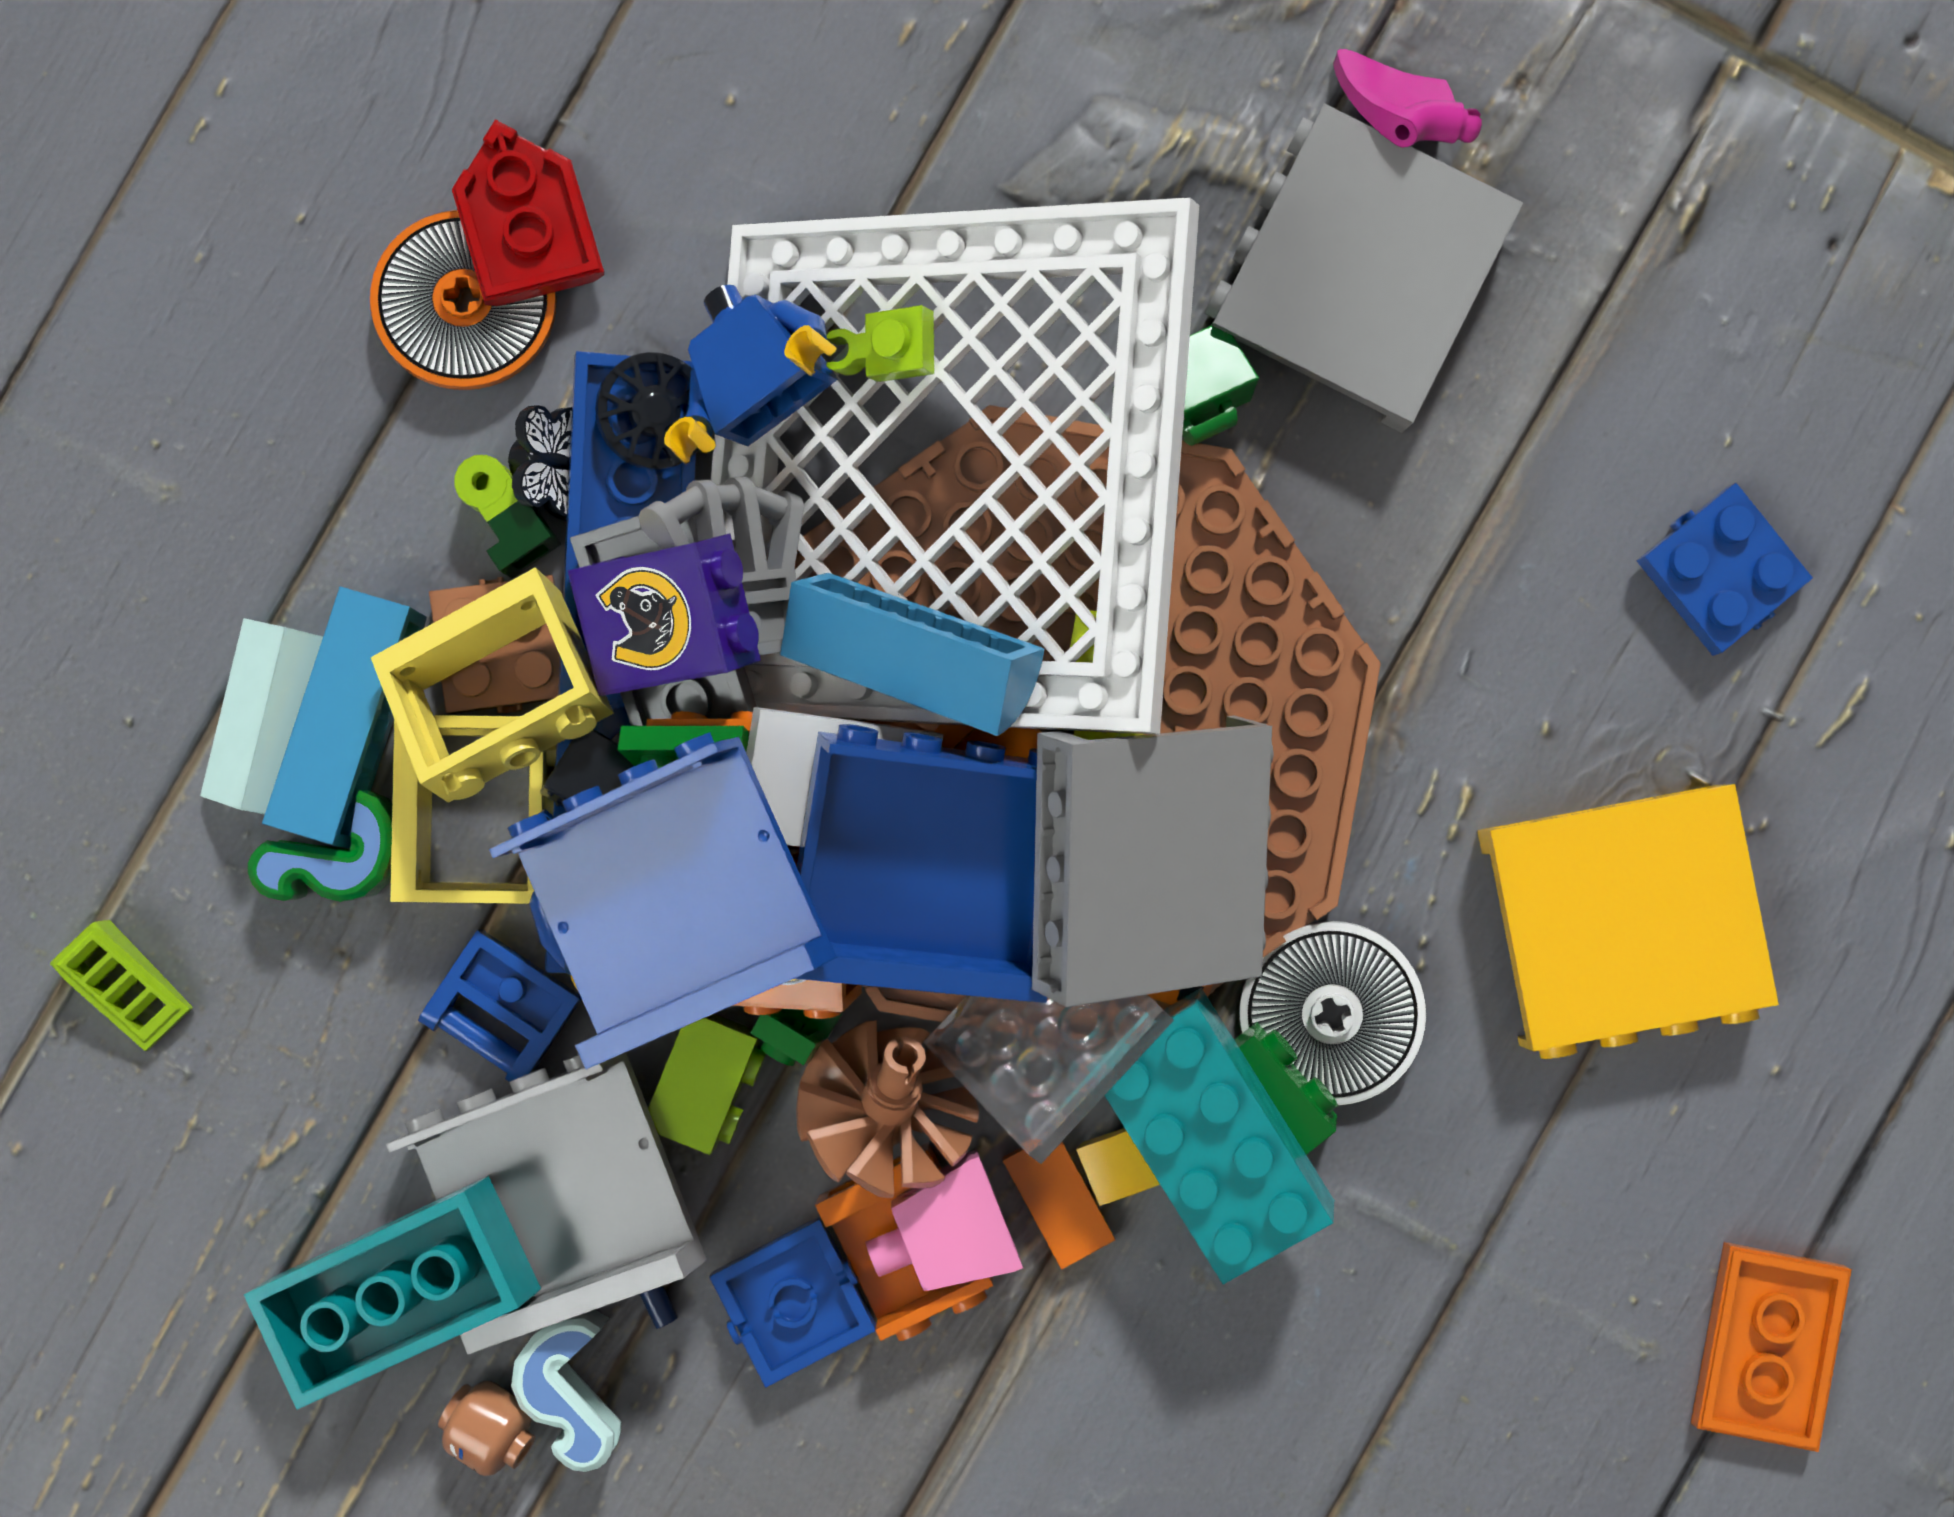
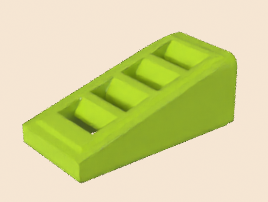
M111 920L91 923L50 962V965L69 985L144 1051L150 1050L193 1009L192 1005ZM99 947H102L107 954L90 969L84 962ZM121 964L127 971L108 988L102 980L116 966ZM140 981L146 988L126 1007L119 999ZM158 997L165 1006L143 1025L137 1017Z

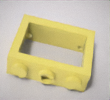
M536 567L370 657L419 783L448 803L453 800L466 799L477 794L484 788L486 782L508 770L521 769L531 765L538 760L541 752L565 739H576L588 734L596 727L597 722L614 713L607 696H599L589 655L561 591ZM547 624L574 688L449 755L423 690Z
M433 715L441 736L484 737L520 717ZM394 719L390 902L529 904L534 889L528 875L527 883L430 882L432 792L419 783ZM556 745L541 752L538 760L529 765V817L539 814L543 809H546L553 815V801L543 796L540 790L554 770Z

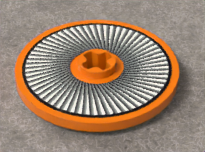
M458 210L441 212L425 217L397 235L379 259L370 288L372 320L379 338L392 358L416 378L438 387L453 390H474L502 383L521 372L538 356L545 346L556 315V292L502 306L485 305ZM467 287L470 288L473 297L479 299V301L469 302L468 311L461 313L457 311L454 302L448 300L458 298L460 288Z

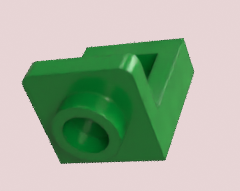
M781 1009V1011L774 1014L760 1015L750 1034L764 1041L761 1049L776 1061L788 1066H794L797 1061L804 1066L811 1061L820 1044L829 1039L844 1011L836 1017L815 1019L806 1017L804 1010Z

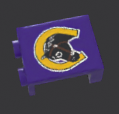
M730 533L690 544L630 557H619L567 570L599 696L728 673L761 660L757 646L759 641L758 628L755 620L749 613L742 584L743 566L739 555L734 551Z

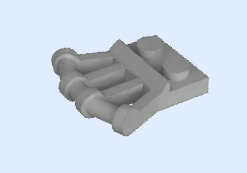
M735 477L727 479L723 485H716L712 480L692 481L688 484L685 492L666 503L655 501L642 509L639 514L641 527L652 541L658 543L660 550L689 544L680 524L692 517L696 521L698 541L725 535L723 511L732 516L737 554L743 566L742 584L749 613L755 620L759 633L757 645L759 654L780 653L791 582L797 581L795 561L804 511L802 498L788 491H781L775 494L755 486L748 477ZM760 515L767 517L769 523L773 526L768 561L766 559Z

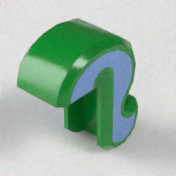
M358 791L350 836V849L286 840H266L257 847L248 861V875L252 885L260 894L281 901L298 900L306 897L308 891L305 884L321 897L339 902L377 895L391 882V800L373 791Z

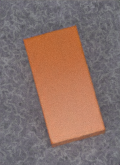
M1056 1128L1002 1157L1004 1165L1061 1270L1115 1241L1114 1234Z

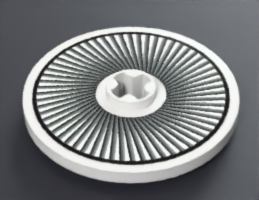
M1322 921L1310 923L1284 935L1283 937L1286 942L1263 957L1262 977L1246 979L1240 998V1025L1242 1033L1256 1022L1259 1023L1267 1034L1272 1030L1279 1032L1297 1055V1060L1293 1062L1294 1066L1307 1081L1313 1077L1318 1078L1333 1095L1338 1105L1361 1102L1385 1091L1398 1081L1410 1067L1423 1040L1426 1023V1005L1420 981L1413 967L1403 953L1389 940L1357 924ZM1327 998H1333L1337 1006L1346 1004L1349 1006L1350 1010L1341 1015L1343 1025L1338 1028L1332 1029L1328 1021L1317 1022L1314 1017L1323 1012L1321 1002Z

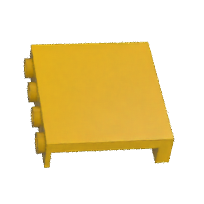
M1735 784L1712 785L1477 830L1481 853L1490 854L1520 1005L1525 1035L1518 1036L1519 1046L1533 1052L1539 1051L1541 1059H1553L1578 1053L1576 1043L1597 1039L1600 1040L1601 1047H1617L1638 1042L1637 1032L1660 1028L1662 1036L1687 1034L1699 1030L1697 1020L1720 1016L1722 1024L1754 1021L1760 1018L1758 1009L1779 1005Z

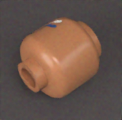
M481 1381L474 1387L469 1384L462 1386L449 1401L438 1422V1427L443 1430V1449L483 1476L494 1475L506 1464L513 1469L518 1467L535 1441V1435L528 1431L532 1418L520 1409L515 1395L492 1381Z

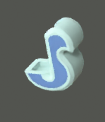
M597 1310L537 1330L514 1361L511 1383L512 1390L522 1411L535 1422L563 1429L551 1446L553 1455L564 1466L574 1471L582 1472L598 1469L605 1464L617 1445L621 1433V1420L567 1363L610 1319Z

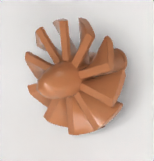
M877 1020L866 1021L844 1033L832 1044L828 1039L823 1041L811 1061L807 1064L798 1087L796 1106L798 1134L801 1142L809 1140L812 1150L823 1170L837 1183L846 1174L854 1182L874 1195L883 1198H893V1146L899 1143L901 1145L902 1187L931 1188L943 1182L945 1176L914 1139L912 1130L926 1134L951 1166L957 1164L967 1153L973 1135L934 1123L923 1112L930 1109L940 1110L975 1123L978 1122L979 1117L977 1101L967 1086L931 1095L922 1092V1085L966 1074L969 1071L962 1060L946 1051L929 1047L925 1052L922 1044L928 1038L930 1032L922 1028L909 1027L877 1032Z

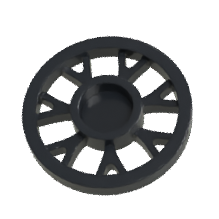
M640 353L621 361L604 378L596 398L597 425L609 448L625 462L649 470L668 469L683 463L665 445L664 437L668 429L679 420L681 413L680 405H688L689 388L682 396L677 398L672 391L667 389V384L676 372L690 383V371L692 368L688 364L664 353ZM656 364L658 385L645 387L638 365ZM664 366L671 368L668 374L665 373ZM632 368L633 378L623 372ZM617 378L633 387L637 392L629 403L610 394V390ZM607 402L615 404L617 408L607 411ZM628 412L629 421L634 429L616 436L610 426L608 417ZM640 434L656 438L652 459L634 453ZM629 438V447L626 448L620 440ZM698 447L693 451L691 457L697 453ZM661 449L665 451L668 458L659 459Z

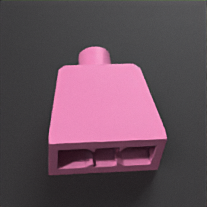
M977 1149L966 1153L954 1166L949 1164L942 1168L940 1171L945 1176V1180L937 1186L931 1188H910L891 1201V1210L898 1229L866 1241L868 1253L879 1277L913 1264L923 1291L1007 1274L1023 1268L1020 1256Z

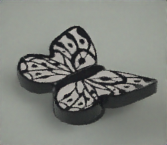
M528 406L520 411L516 419L515 432L518 440L512 445L508 457L509 469L513 476L512 489L514 496L523 506L540 507L544 505L551 515L566 521L572 407L559 408L550 413L545 406Z

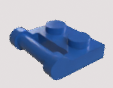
M483 929L475 932L423 1009L418 1021L432 1031L441 1028L506 1072L505 1080L510 1082L536 1071L542 1058L582 998L574 990ZM459 995H463L527 1038L529 1041L520 1053L455 1009L453 1006Z

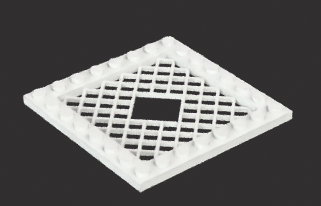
M1191 198L732 225L727 285H734L743 300L747 296L756 294L772 303L787 300L799 306L811 293L826 311L821 316L825 322L826 331L836 323L840 329L860 334L865 333V326L858 333L843 313L864 291L879 306L880 310L878 312L902 308L921 288L937 306L934 309V330L947 318L963 338L941 361L934 355V374L927 375L910 393L906 391L898 380L876 382L869 378L853 395L838 377L839 373L834 371L838 380L831 386L845 404L824 426L809 409V405L820 395L818 394L748 447L715 434L714 441L716 446L713 450L711 480L716 485H723L729 478L748 477L755 486L778 494L794 477L810 496L804 503L801 526L820 508L835 527L815 550L812 549L800 533L798 551L805 560L795 569L797 581L807 578L813 570L817 575L831 573L823 563V560L845 540L860 559L843 577L845 579L858 582L870 571L885 590V593L907 600L903 594L926 572L942 591V595L929 608L943 613L952 604L965 621L985 628L1010 605L1028 626V629L1018 639L1031 644L1038 639L1055 661H1042L1039 676L1030 699L1020 716L1009 728L1160 735L1200 205ZM1122 274L1121 290L1107 275ZM1079 276L1062 294L1048 279V277ZM1019 279L1003 296L989 281ZM1097 280L1114 300L1088 325L1071 304ZM938 282H960L946 298L932 284ZM1037 282L1052 299L1053 303L1029 327L1012 307ZM904 284L889 301L876 287V285ZM978 285L995 305L970 329L954 309ZM848 287L834 303L822 290V288ZM1064 313L1081 334L1056 358L1039 337ZM1005 316L1021 334V337L997 360L982 343L981 339ZM1119 316L1117 352L1115 355L1099 335ZM848 344L831 362H838L846 357L849 348ZM1092 345L1109 366L1083 390L1066 369ZM1032 347L1049 367L1024 392L1007 370ZM973 348L990 369L965 392L949 372ZM1059 378L1075 396L1076 400L1051 423L1034 402ZM1000 380L1015 397L1016 401L992 424L975 403ZM942 381L1011 465L925 552L859 471L858 467ZM1114 381L1112 418L1110 421L1094 400ZM886 383L901 403L878 425L863 405ZM1087 410L1104 432L1079 456L1061 434ZM1026 411L1044 432L1019 456L1002 434ZM855 414L870 435L848 457L834 440L833 436ZM801 416L815 436L794 457L782 443L780 436ZM1054 443L1071 465L1046 488L1029 466ZM825 446L839 463L840 467L818 488L803 468ZM1109 447L1107 483L1105 486L1089 466ZM779 457L786 467L777 475ZM1021 475L1038 495V498L1014 520L997 499ZM1081 475L1097 493L1099 498L1074 521L1056 499ZM850 477L864 494L865 498L843 519L829 502L828 498ZM875 508L891 529L868 551L852 530ZM989 508L1006 530L982 552L966 533V530ZM1049 508L1066 530L1041 553L1024 531ZM723 511L726 534H731L734 551L737 553L732 516ZM1104 512L1102 549L1100 552L1084 531ZM760 515L766 559L768 561L773 526L769 523L767 517ZM901 540L917 561L894 583L878 561ZM957 540L974 562L951 584L934 562ZM1016 540L1033 563L1009 585L992 563ZM1076 541L1094 564L1069 587L1051 564ZM984 572L1001 595L977 617L960 595ZM1043 573L1061 596L1037 619L1019 596ZM1099 578L1097 615L1095 618L1079 597ZM1071 607L1089 630L1064 652L1046 629L1066 609ZM1094 644L1093 663L1076 662ZM780 653L760 655V661L744 666L756 705L759 708L846 720L966 725L781 656Z

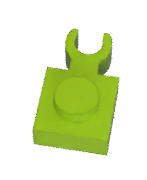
M923 305L865 314V333L855 334L846 329H835L827 334V340L838 346L848 344V353L843 360L826 362L827 368L841 375L857 374L864 367H866V377L876 382L935 374L934 311Z

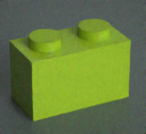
M716 1014L680 1028L648 1107L658 1135L711 1155L716 1149L719 1141L727 1144L731 1143L744 1109L734 1106L743 1083L754 1086L766 1057V1053L757 1048L760 1039L750 1034L751 1028Z

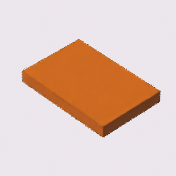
M1724 1242L1691 1424L1701 1430L1819 1452L1852 1269L1840 1264Z

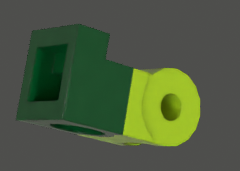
M474 455L465 459L458 466L454 476V487L458 496L467 505L482 514L499 539V542L486 550V552L500 572L513 578L561 545V542L537 507L523 506L515 498L512 489L513 476L510 470L496 458L488 455Z

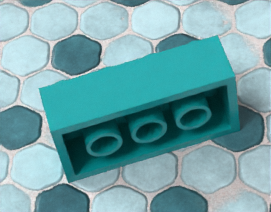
M1202 987L1095 1050L1087 1066L1089 1072L1222 1284L1231 1281L1334 1223V1198Z
M487 1176L284 1271L245 1293L244 1297L295 1408L298 1410L519 1308L541 1290V1287L491 1179Z

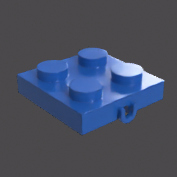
M1737 483L1726 487L1696 513L1689 510L1670 525L1673 531L1636 560L1712 656L1723 653L1749 630H1757L1762 627L1763 622L1776 615L1774 610L1813 579Z
M820 1216L711 1272L709 1276L731 1319L727 1321L728 1331L736 1345L743 1343L765 1388L875 1332L876 1322L856 1285L859 1283V1278L854 1275L850 1260L844 1261ZM735 1326H737L740 1332V1336L738 1335Z

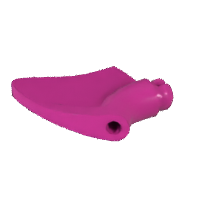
M1340 49L1337 51L1333 66L1340 86L1346 96L1373 128L1395 145L1404 148L1418 141H1439L1454 144L1457 140H1460L1464 143H1470L1478 137L1482 126L1481 114L1477 109H1464L1462 102H1455L1447 80L1406 73L1351 50Z

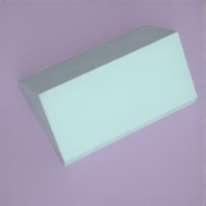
M243 618L200 794L201 797L239 810L265 814L323 636Z

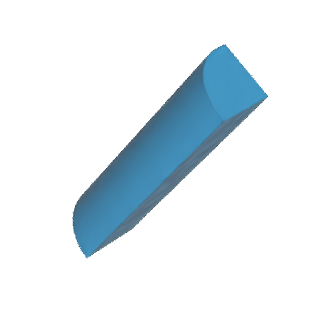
M824 573L791 582L780 655L998 736L1011 727L1028 703L1039 676L1045 648L834 574Z
M339 587L262 824L330 845L350 849V836L357 793L359 790L371 791L394 720L370 657L422 630L427 619L425 615L409 606Z

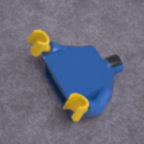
M730 284L712 290L705 297L704 306L713 324L694 337L688 347L693 365L690 371L688 410L686 416L676 421L666 432L664 437L665 445L684 464L690 462L691 455L697 447L703 453L714 450L716 444L711 438L713 431L718 436L748 447L838 380L833 370L826 367V361L821 356L823 353L832 356L836 352V347L827 340L826 325L819 315L787 300L772 303L756 294L747 296L743 300L738 289Z

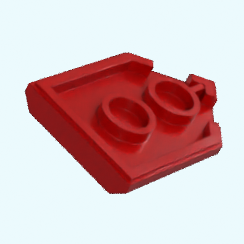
M495 119L484 136V143L469 168L463 170L452 188L485 305L502 306L595 282L605 274L571 160L550 148L545 150L519 136L515 129Z

